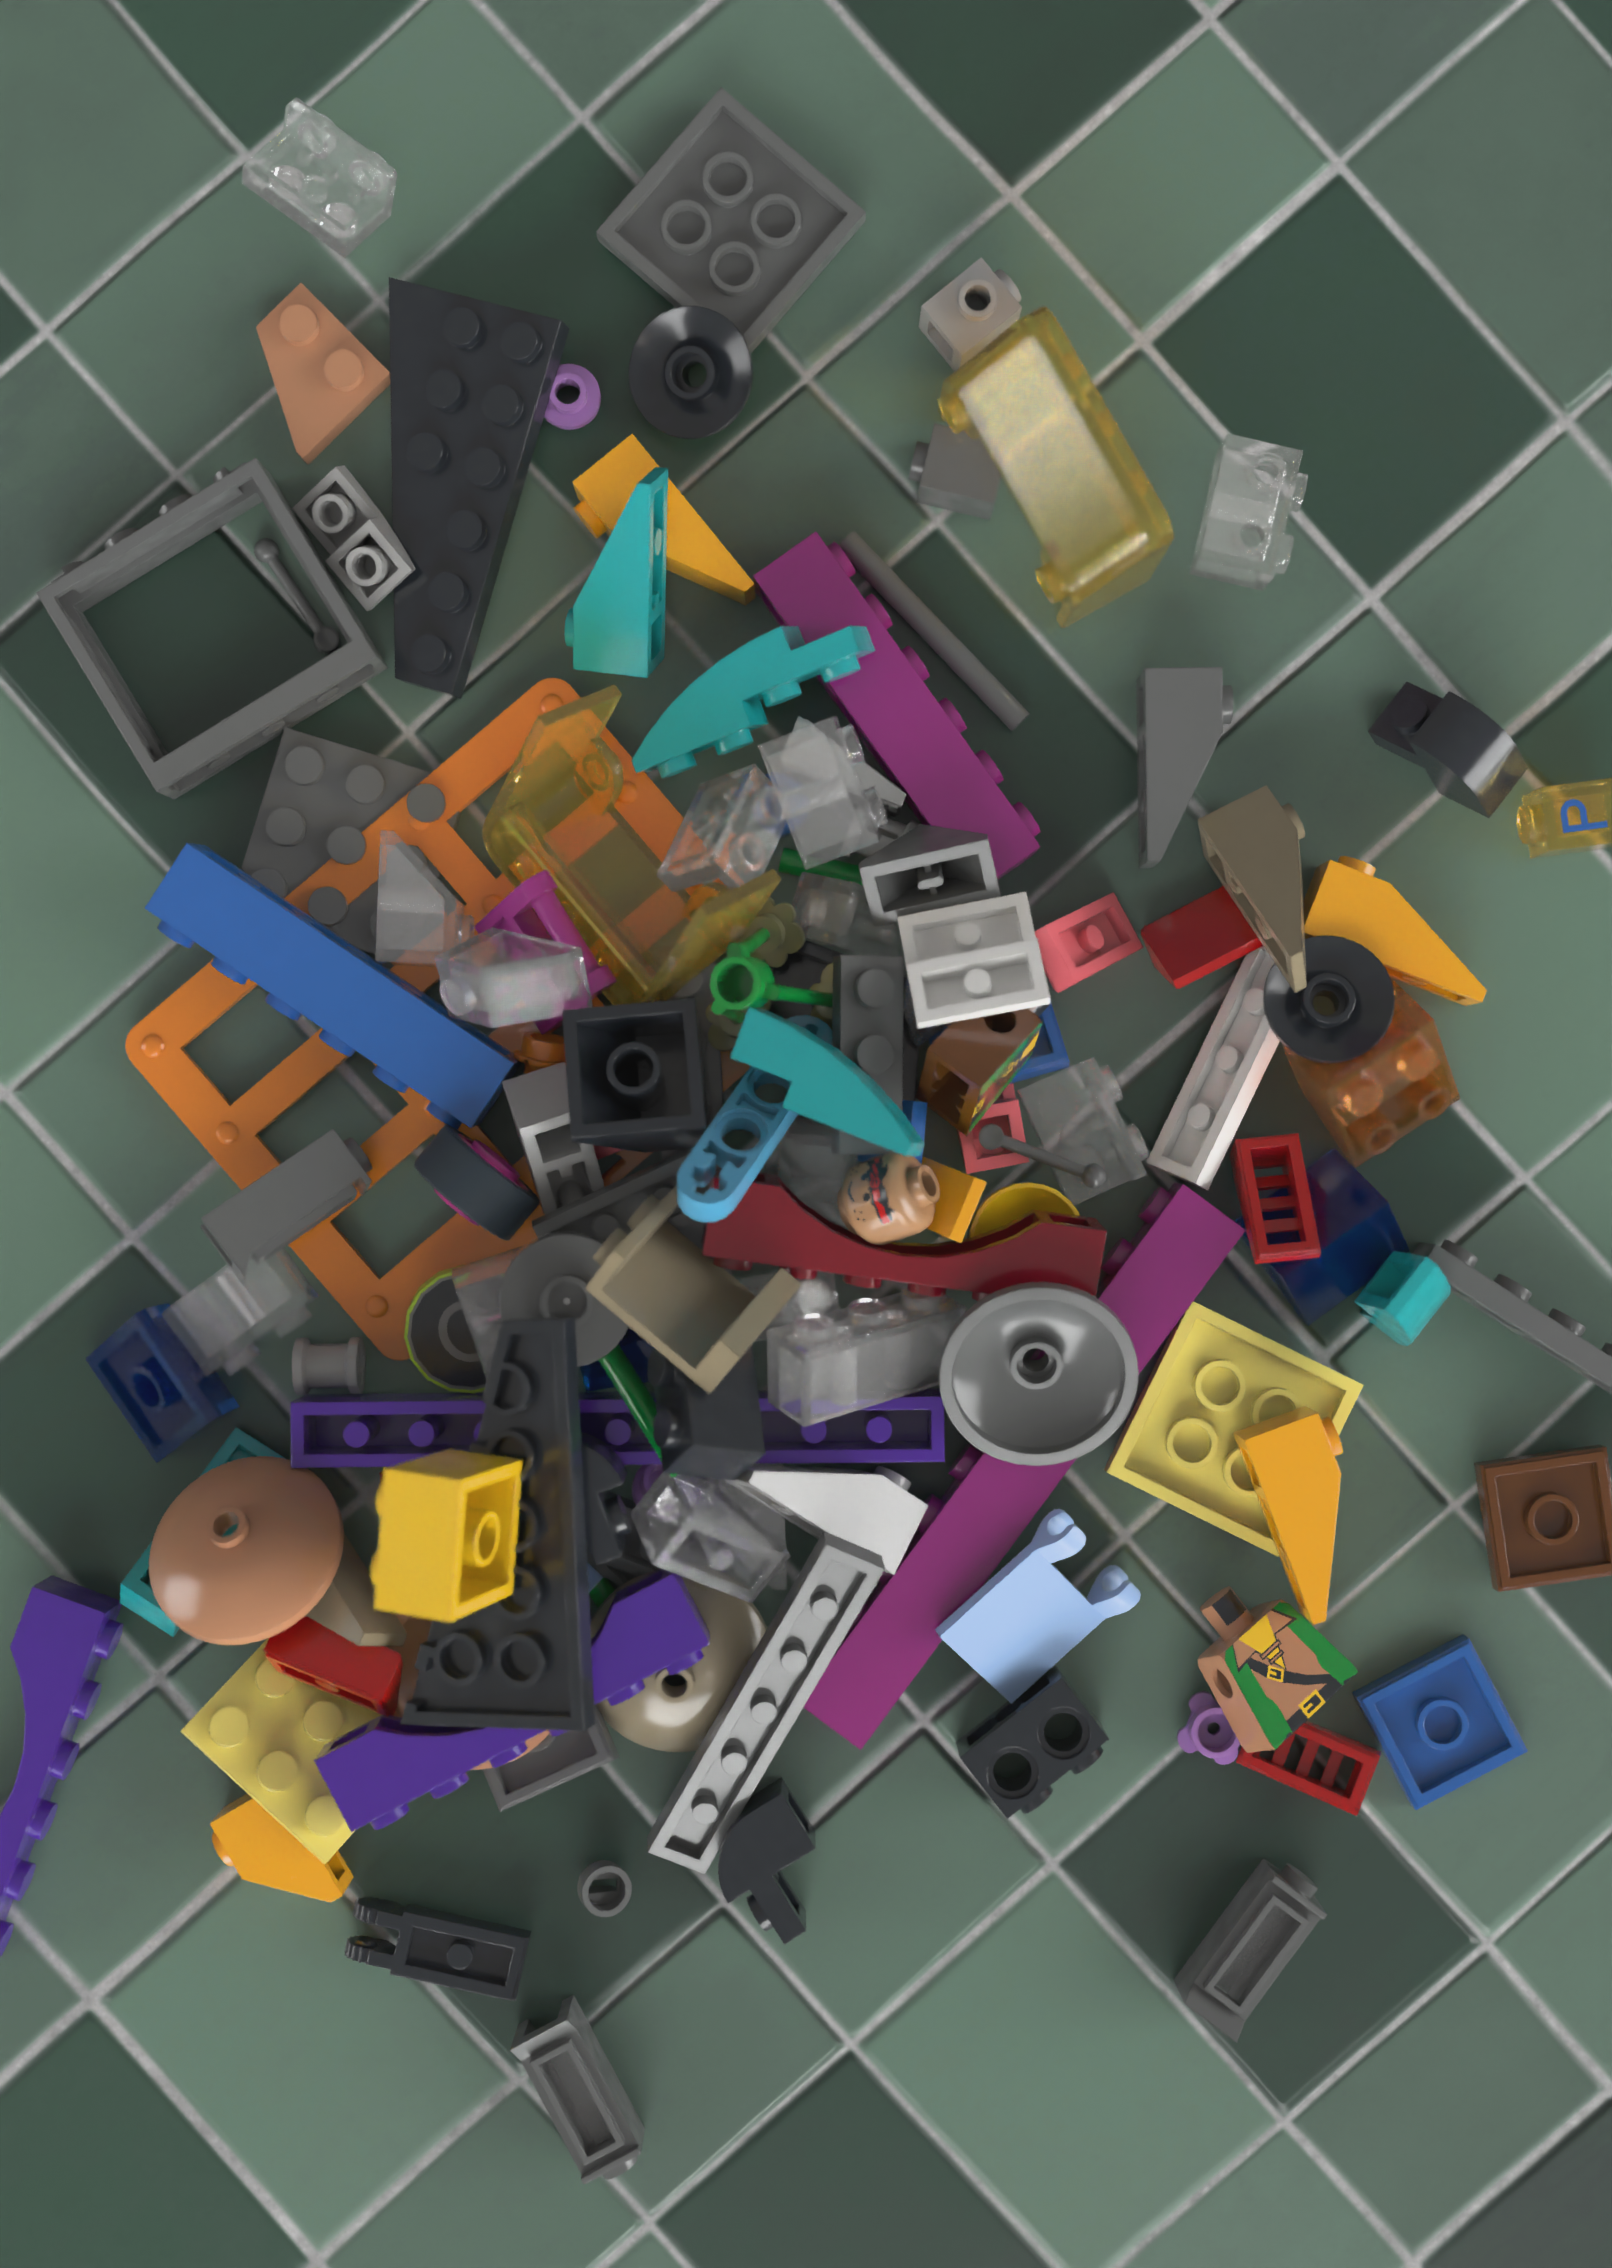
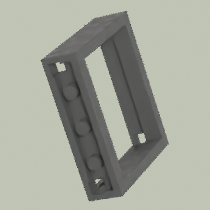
M256 457L230 472L226 467L222 468L214 475V483L194 496L184 494L168 501L160 508L158 512L160 517L139 530L137 528H128L116 533L106 541L104 545L105 551L85 563L77 561L61 567L64 574L36 593L157 792L174 800L283 733L285 727L292 728L388 669V666L274 478ZM263 502L348 644L168 754L83 612Z

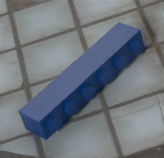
M186 843L145 907L146 910L161 919L157 928L168 938L187 948H191L194 943H197L215 956L211 965L220 973L243 985L249 978L269 992L265 1001L275 1010L296 1021L299 1020L301 1015H304L323 1028L319 1038L327 1045L349 1057H352L354 1052L357 1051L376 1064L372 1073L378 1079L402 1093H405L409 1087L430 1100L426 1107L428 1112L455 1129H459L462 1123L470 1128L481 1124L504 1090L502 1081L511 1079L522 1063L514 1058V1053L205 845Z

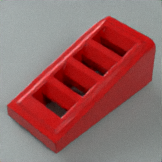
M1299 1133L1236 1139L1230 1152V1161L1254 1264L1319 1258L1321 1249ZM1282 1167L1283 1175L1255 1177L1254 1170ZM1287 1188L1289 1196L1259 1199L1258 1191ZM1293 1209L1295 1218L1263 1221L1262 1212ZM1298 1231L1301 1242L1268 1245L1266 1234Z
M1305 1721L1276 1748L1272 1760L1261 1757V1751L1247 1753L1241 1747L1236 1763L1357 1816L1382 1751ZM1298 1734L1307 1738L1308 1741L1297 1769L1293 1770L1284 1766L1294 1738ZM1321 1744L1332 1749L1321 1780L1308 1776ZM1344 1755L1356 1760L1345 1790L1333 1786Z

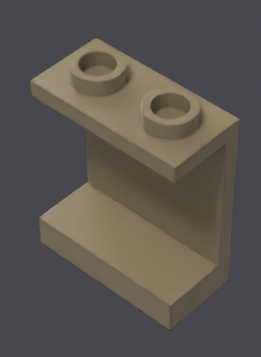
M676 1185L661 1201L651 1194L639 1206L626 1223L633 1229L628 1235L620 1228H617L592 1258L601 1267L585 1289L710 1394L802 1284L781 1267L762 1291L755 1296L725 1269L714 1265L712 1258L702 1256V1250L667 1221L678 1207Z

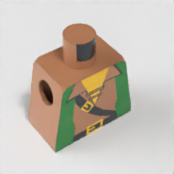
M1228 1586L1214 1594L1200 1607V1611L1219 1634L1220 1638L1198 1657V1667L1237 1739L1247 1753L1275 1750L1358 1673V1670L1288 1602L1282 1599L1258 1604L1249 1611L1234 1590Z

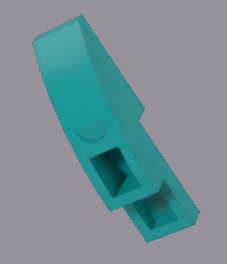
M780 626L741 646L719 660L693 681L666 709L648 732L632 759L636 773L658 770L661 779L668 778L697 766L693 755L711 747H715L719 756L753 743L754 740L750 731L769 724L760 699L763 698L766 707H771L801 695L802 691L799 683L819 674L822 675L824 683H828L859 671L861 667L858 658L875 651L867 627L848 626L805 645L799 627Z

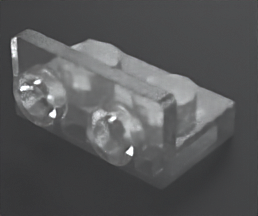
M756 764L701 783L656 876L672 892L700 883L706 885L719 878L739 900L743 901L754 897L792 813V804Z

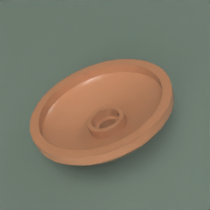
M272 1456L247 1457L222 1464L208 1471L188 1485L176 1497L164 1513L154 1534L149 1556V1576L151 1587L159 1606L187 1634L202 1641L219 1645H241L258 1642L286 1630L315 1607L336 1575L344 1545V1525L339 1506L330 1490L316 1474L307 1468H291V1460ZM239 1523L238 1528L233 1534L222 1537L229 1527Z

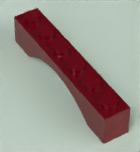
M716 1166V1173L710 1181L709 1189L719 1190V1175L722 1170L719 1166ZM759 1172L735 1209L726 1218L716 1222H704L701 1246L702 1256L714 1257L713 1264L725 1269L748 1271L752 1269L754 1262L779 1266L778 1271L782 1267L793 1278L816 1279L818 1271L843 1274V1281L845 1283L864 1288H879L882 1286V1280L908 1283L907 1289L913 1293L932 1297L945 1296L948 1288L971 1291V1298L980 1301L984 1297L1006 1287L1032 1282L1063 1284L1075 1287L1096 1297L1107 1230L1096 1218L1032 1209L1005 1226L963 1239L962 1243L957 1241L935 1244L891 1242L885 1245L870 1244L859 1235H854L847 1227L828 1219L808 1205L777 1174Z

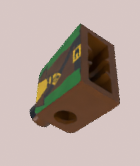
M1050 1004L952 1022L927 1050L916 1098L921 1102H927V1107L967 1136L1032 1055L1042 1026V1021L1039 1017Z

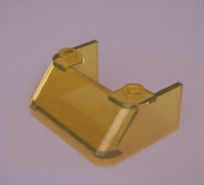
M1041 306L1015 321L943 381L941 396L938 399V413L955 434L965 431L973 440L980 437L1042 546L1040 551L1042 566L1035 569V574L1048 600L1052 604L1059 601L1063 604L1056 620L1060 627L1064 629L1150 580L1172 544L1174 533L1160 499L1052 312L1047 307Z
M615 685L537 717L484 821L483 840L489 856L515 888L535 874L544 870L549 871L558 886L554 891L558 900L599 965L607 964L617 980V983L603 992L613 1005L667 1001L726 952L727 946L730 943L738 942L780 882L781 877L772 869L732 890L721 883L710 882L697 888L691 896L687 893L614 807L623 789V767L619 757L608 747L600 735L622 696V693Z

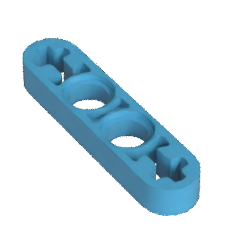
M797 1015L786 1019L807 1029L832 1045V1030L821 1019L809 1015ZM753 1066L749 1068L679 1169L677 1174V1202L685 1215L700 1222H716L726 1218L735 1209L798 1116V1113L782 1107L784 1101L780 1103L762 1101L755 1094V1090L762 1085L770 1083L782 1085L789 1090L791 1081ZM743 1129L753 1133L759 1142L753 1148L738 1151L728 1147L722 1138L730 1131ZM716 1164L721 1167L719 1190L710 1188L705 1195L697 1193L696 1186L704 1188L714 1177Z

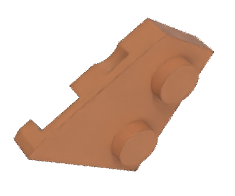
M300 283L256 326L296 452L309 465L390 385V372Z

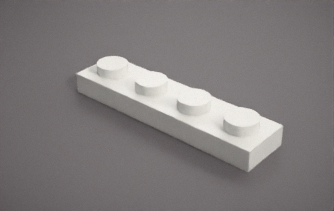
M1264 946L1245 955L1146 1162L1163 1172L1205 1190L1209 1189L1280 1041L1270 1028L1263 1007L1265 980L1274 964L1273 959Z

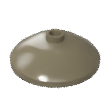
M678 1569L710 1631V1645L701 1649L704 1657L693 1666L677 1673L686 1679V1682L681 1686H671L666 1683L664 1677L668 1675V1672L664 1668L643 1679L645 1688L632 1698L614 1706H610L607 1699L596 1705L604 1720L614 1730L634 1743L659 1751L691 1752L697 1751L765 1634L767 1626L754 1604L730 1583L697 1570ZM656 1571L629 1580L614 1590L603 1601L590 1622L591 1639L603 1623L616 1592Z

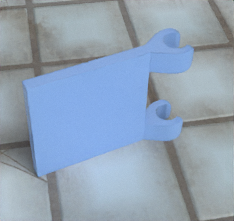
M1054 1509L1049 1512L1040 1523L1031 1543L935 1629L944 1642L1011 1704L1103 1620L1130 1610L1140 1600L1141 1594L1139 1589L1129 1581L1127 1574L1119 1566L1109 1565L1104 1568L1095 1579L1086 1598L1052 1564L1076 1554L1086 1542L1085 1534L1062 1509Z

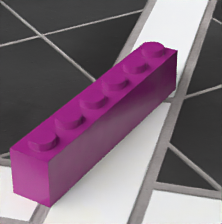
M815 531L753 575L756 594L779 626L799 627L805 645L848 626L867 627L875 651L858 658L861 667L859 671L828 683H824L821 674L815 677L887 778L906 794L904 802L919 823L988 835L997 879L999 880L1033 856L1041 847L1034 838L1041 833L1037 822L1020 801L1012 806L997 785L1004 781L991 757L983 749L975 754L960 733L966 730L967 727L954 705L946 697L937 702L923 681L930 677L928 670L917 653L909 645L900 650L890 636L887 629L893 623L879 600L872 593L865 598L860 594L850 577L856 574L855 569L842 548L835 541L826 546Z

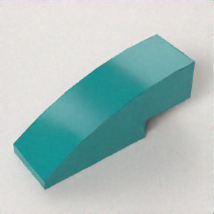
M753 1007L748 1008L730 1058L791 1081L782 1106L783 1108L902 1155L920 1156L925 1143L902 1110L872 1077L840 1050L807 1029L767 1010Z
M1393 1251L1354 1302L1363 1308L1360 1312L1363 1317L1399 1345L1408 1346L1415 1340L1451 1294V1286L1438 1265L1427 1256Z

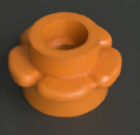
M540 1032L523 1033L521 1050L514 1051V1058L519 1062L525 1063L524 1074L564 1062L566 1065L564 1036L552 1033L542 1035Z

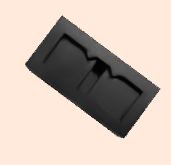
M1054 1665L1012 1704L1009 1701L956 1741V1746L962 1762L1008 1819L1018 1810L1026 1814L1043 1804L1053 1792V1788L1050 1785L1069 1770L1073 1774H1078L1094 1764L1103 1753L1101 1745L1107 1742L1109 1738L1096 1716L1057 1666ZM1069 1713L1077 1718V1724L1074 1731L1068 1737L1053 1739L1044 1734L1046 1722L1053 1715ZM1007 1753H1018L1027 1759L1025 1769L1013 1778L1000 1777L993 1771L998 1758Z

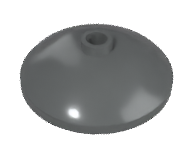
M1050 1282L1023 1283L1006 1287L984 1297L969 1308L956 1322L944 1343L940 1357V1393L944 1408L955 1428L966 1440L982 1452L1014 1464L1029 1466L1052 1465L1067 1462L1091 1452L1110 1438L1121 1426L1136 1396L1138 1362L1133 1342L1123 1322L1098 1298L1085 1291L1063 1284ZM1035 1348L1046 1352L1038 1360H1029L1024 1357L1027 1351Z

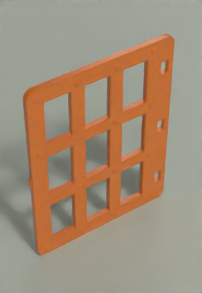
M546 678L537 682L418 784H432L444 794L446 809L438 820L431 823L416 820L407 808L408 792L361 832L365 837L367 847L360 861L355 864L344 865L331 858L284 899L311 916L308 910V901L312 893L321 887H333L344 894L349 905L389 871L388 859L395 848L407 844L415 847L418 846L467 903L390 969L425 993L483 943L474 926L516 887L544 870H548L554 881H556L625 821L673 876V879L590 949L599 965L607 964L615 978H618L646 954L650 948H653L698 908L702 910L729 943H738L741 937L734 932L733 921L738 915L745 913L746 903L751 896L645 772L636 773L632 764L633 758L577 692L564 680ZM552 735L599 791L498 878H495L447 821L458 811H463ZM212 959L130 1030L126 1038L125 1049L132 1064L236 1185L243 1190L282 1163L258 1134L348 1059L349 1056L338 1052L319 1038V1034L323 1030L321 1028L231 1104L184 1048L258 986V984L249 978L244 985L233 981L211 965ZM596 996L582 1008L602 1007L604 1004ZM523 1006L488 1037L514 1053L515 1050H521L523 1033L540 1031ZM558 1026V1027H556V1028L550 1030V1031L547 1032V1033H553V1032H554L555 1030H557L560 1026ZM721 1051L723 1092L740 1079L751 1067V1065L730 1058L732 1052ZM410 1087L405 1093L398 1091L408 1105L360 1145L372 1165V1169L366 1173L372 1181L368 1190L431 1136H436L442 1127L446 1125L427 1111L426 1107L430 1100ZM462 1123L457 1130L467 1135L473 1141L475 1139L479 1140L502 1157L520 1174L519 1178L537 1195L525 1156L512 1165L479 1125L470 1128ZM630 1150L617 1152L616 1154L622 1158L602 1175L604 1186L606 1187L623 1179L653 1152L644 1153ZM357 1190L353 1201L290 1243L289 1246L377 1349L387 1358L402 1361L410 1359L404 1339L406 1315L418 1288L439 1271L459 1265L479 1266V1268L489 1269L493 1272L497 1271L505 1275L507 1268L518 1253L532 1242L538 1240L532 1227V1221L544 1214L539 1204L512 1238L507 1241L500 1239L480 1225L477 1226L457 1213L381 1278L332 1222L362 1196Z

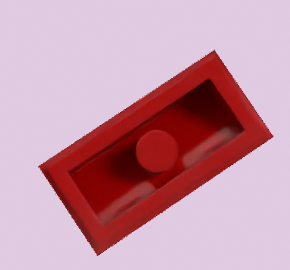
M1224 886L1141 929V936L1154 967L1176 989H1180L1263 946Z
M306 1615L291 1627L270 1637L263 1649L266 1654L265 1656L279 1673L386 1717L389 1715L393 1716L397 1709L403 1660L402 1656L395 1650L385 1646H359Z

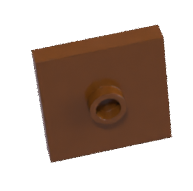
M1597 1444L1474 1462L1493 1589L1502 1592L1612 1575V1481L1607 1448L1605 1446Z

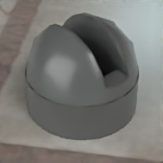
M597 1860L589 1863L581 1871L577 1883V1891L580 1901L589 1912L599 1917H610L618 1914L626 1907L631 1897L632 1885L629 1876L618 1864L607 1860ZM616 1878V1886H590L593 1880Z

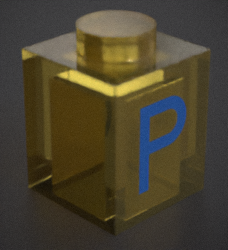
M1612 778L1540 787L1522 796L1523 806H1520L1517 812V829L1521 842L1529 845L1530 859L1600 850L1612 846Z

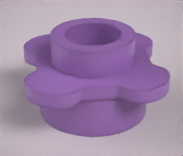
M1200 1691L1195 1693L1189 1699L1188 1705L1191 1713L1187 1724L1180 1728L1177 1733L1178 1744L1187 1753H1193L1198 1750L1204 1756L1213 1758L1216 1763L1221 1765L1233 1762L1238 1756L1240 1742L1220 1705L1209 1692ZM1215 1722L1218 1723L1219 1730L1213 1734L1209 1733L1208 1725Z

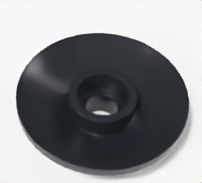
M681 306L670 309L653 319L643 329L635 342L629 363L631 393L645 419L663 433L682 439H700L712 436L725 429L738 417L746 405L751 392L753 361L749 346L735 324L714 310L701 306ZM702 363L707 372L706 380L701 386L693 387L688 379L689 371L695 364Z
M1337 936L1305 939L1306 988L1295 993L1275 962L1266 977L1263 989V1007L1268 1024L1283 1045L1305 1059L1320 1063H1341L1356 1059L1370 1051L1382 1039L1390 1026L1395 1007L1394 989L1390 976L1380 960L1359 943ZM1318 996L1329 998L1334 1004V1013L1331 1015L1318 1013L1313 1006V999Z

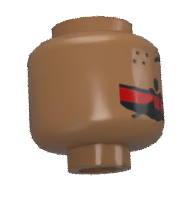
M890 1151L857 1163L847 1170L842 1187L837 1195V1205L841 1219L850 1232L854 1235H859L870 1244L885 1245L920 1233L931 1224L935 1214V1203L940 1197L938 1180L929 1166L922 1165L914 1156H905L895 1151Z

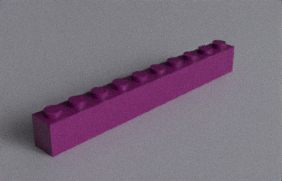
M1173 1183L1168 1191L1161 1186L1158 1187L1138 1214V1217L1144 1221V1224L1130 1242L1123 1237L1119 1239L1101 1264V1269L1107 1274L1098 1284L1096 1298L1106 1304L1126 1327L1134 1345L1138 1362V1375L1246 1231L1184 1184ZM1037 1349L1029 1360H1038L1046 1352L1042 1349ZM968 1443L948 1471V1474L955 1479L940 1499L931 1494L924 1501L929 1506L895 1574L882 1573L878 1583L873 1588L803 1708L861 1750L942 1641L935 1629L983 1586L1077 1458L1052 1465H1020L992 1457L971 1443Z

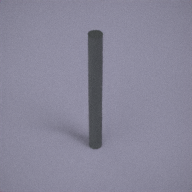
M855 531L844 538L839 546L845 552L853 567L1011 731L1016 729L1030 713Z

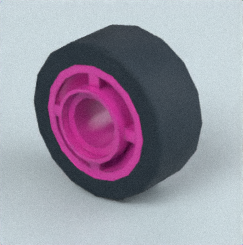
M448 1124L442 1127L414 1161L416 1170L434 1188L435 1193L445 1203L471 1223L477 1226L480 1225L500 1239L510 1240L540 1204L538 1196L519 1178L520 1174L509 1163L479 1140L475 1139L473 1141L467 1135Z

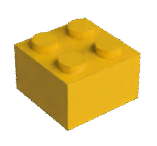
M447 1449L384 1469V1479L379 1485L376 1496V1508L381 1516L379 1548L373 1557L371 1565V1578L376 1586L374 1609L452 1622L513 1594L515 1574L513 1570L516 1561L515 1545H517L520 1508L518 1503L521 1495L522 1481H520V1476L523 1468V1459Z

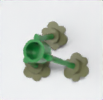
M757 894L747 901L745 913L738 915L733 921V930L741 938L738 943L732 942L727 946L728 958L721 960L711 974L710 988L715 1001L707 1006L705 1012L706 1018L712 1023L708 1031V1041L718 1051L725 1052L734 1048L749 1007L769 1011L771 1000L814 1005L810 1016L821 1019L832 1030L833 963L826 966L822 971L821 983L813 984L810 989L775 984L772 970L768 967V965L771 967L782 966L787 961L788 953L797 952L805 943L803 928L793 922L796 916L795 909L787 902H781L776 905L769 896Z

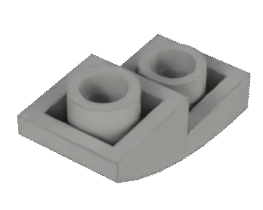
M345 465L333 468L292 508L331 555L325 562L366 611L372 610L416 569L387 520Z

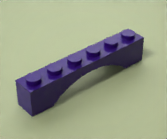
M674 1562L616 1592L603 1623L591 1639L594 1705L605 1699L608 1700L610 1706L620 1704L637 1695L645 1688L643 1679L666 1668L669 1675L679 1673L693 1666L704 1657L701 1649L710 1645V1631ZM380 1715L325 1744L314 1761L350 1831L353 1832L368 1823H371L374 1830H378L403 1817L410 1810L407 1803L430 1791L433 1799H437L456 1790L468 1781L467 1771L489 1760L493 1768L512 1761L528 1749L525 1741L546 1730L401 1724V1717ZM548 1730L552 1737L567 1732V1730Z
M53 1575L32 1586L10 1645L21 1681L25 1725L23 1753L15 1784L0 1814V1957L6 1949L14 1927L13 1923L6 1921L13 1899L17 1901L22 1899L35 1871L36 1864L28 1861L35 1839L40 1841L44 1839L56 1815L58 1804L50 1801L58 1779H66L78 1755L80 1744L72 1741L80 1719H88L99 1698L102 1684L94 1681L102 1658L109 1660L113 1655L124 1627L123 1623L116 1621L122 1605L119 1603L120 1600Z

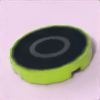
M459 1265L439 1271L418 1288L407 1310L404 1339L411 1361L427 1380L453 1392L477 1393L484 1391L502 1321L500 1289L504 1275L497 1271L493 1272L489 1269L479 1268V1266Z

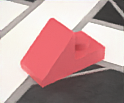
M1114 892L1034 931L1036 938H1038L1044 972L1057 993L1068 989L1144 948Z

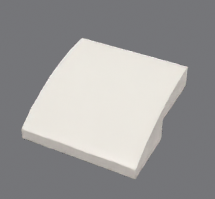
M1026 892L897 917L918 1029L1050 1004V995L1038 938L1035 936Z

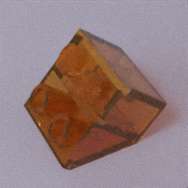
M1391 977L1395 996L1392 1021L1382 1039L1364 1055L1341 1063H1320L1305 1059L1289 1050L1286 1046L1283 1047L1300 1089L1354 1168H1357L1373 1156L1385 1152L1394 1142L1426 1121L1438 1117L1447 1107L1460 1099L1434 1019Z

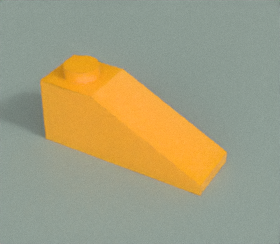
M633 433L572 482L580 501L573 509L583 524L597 539L604 533L610 537L637 483L655 467H659ZM668 478L666 570L746 606L756 598L754 582Z
M1339 856L1337 862L1328 860L1316 867L1303 901L1305 939L1316 936H1337L1352 940L1371 951L1380 960L1392 978L1464 1006L1483 1002L1487 992L1486 988L1391 883L1374 877L1376 871L1374 866L1356 858Z
M1303 1406L1233 1432L1300 1613L1315 1625L1326 1621L1341 1483V1472L1335 1456L1343 1453V1447L1329 1417L1321 1419L1318 1412Z

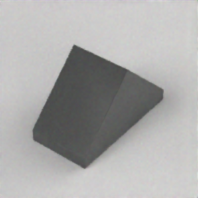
M920 824L859 863V871L874 927L898 922V916L1001 897L988 835L984 833Z

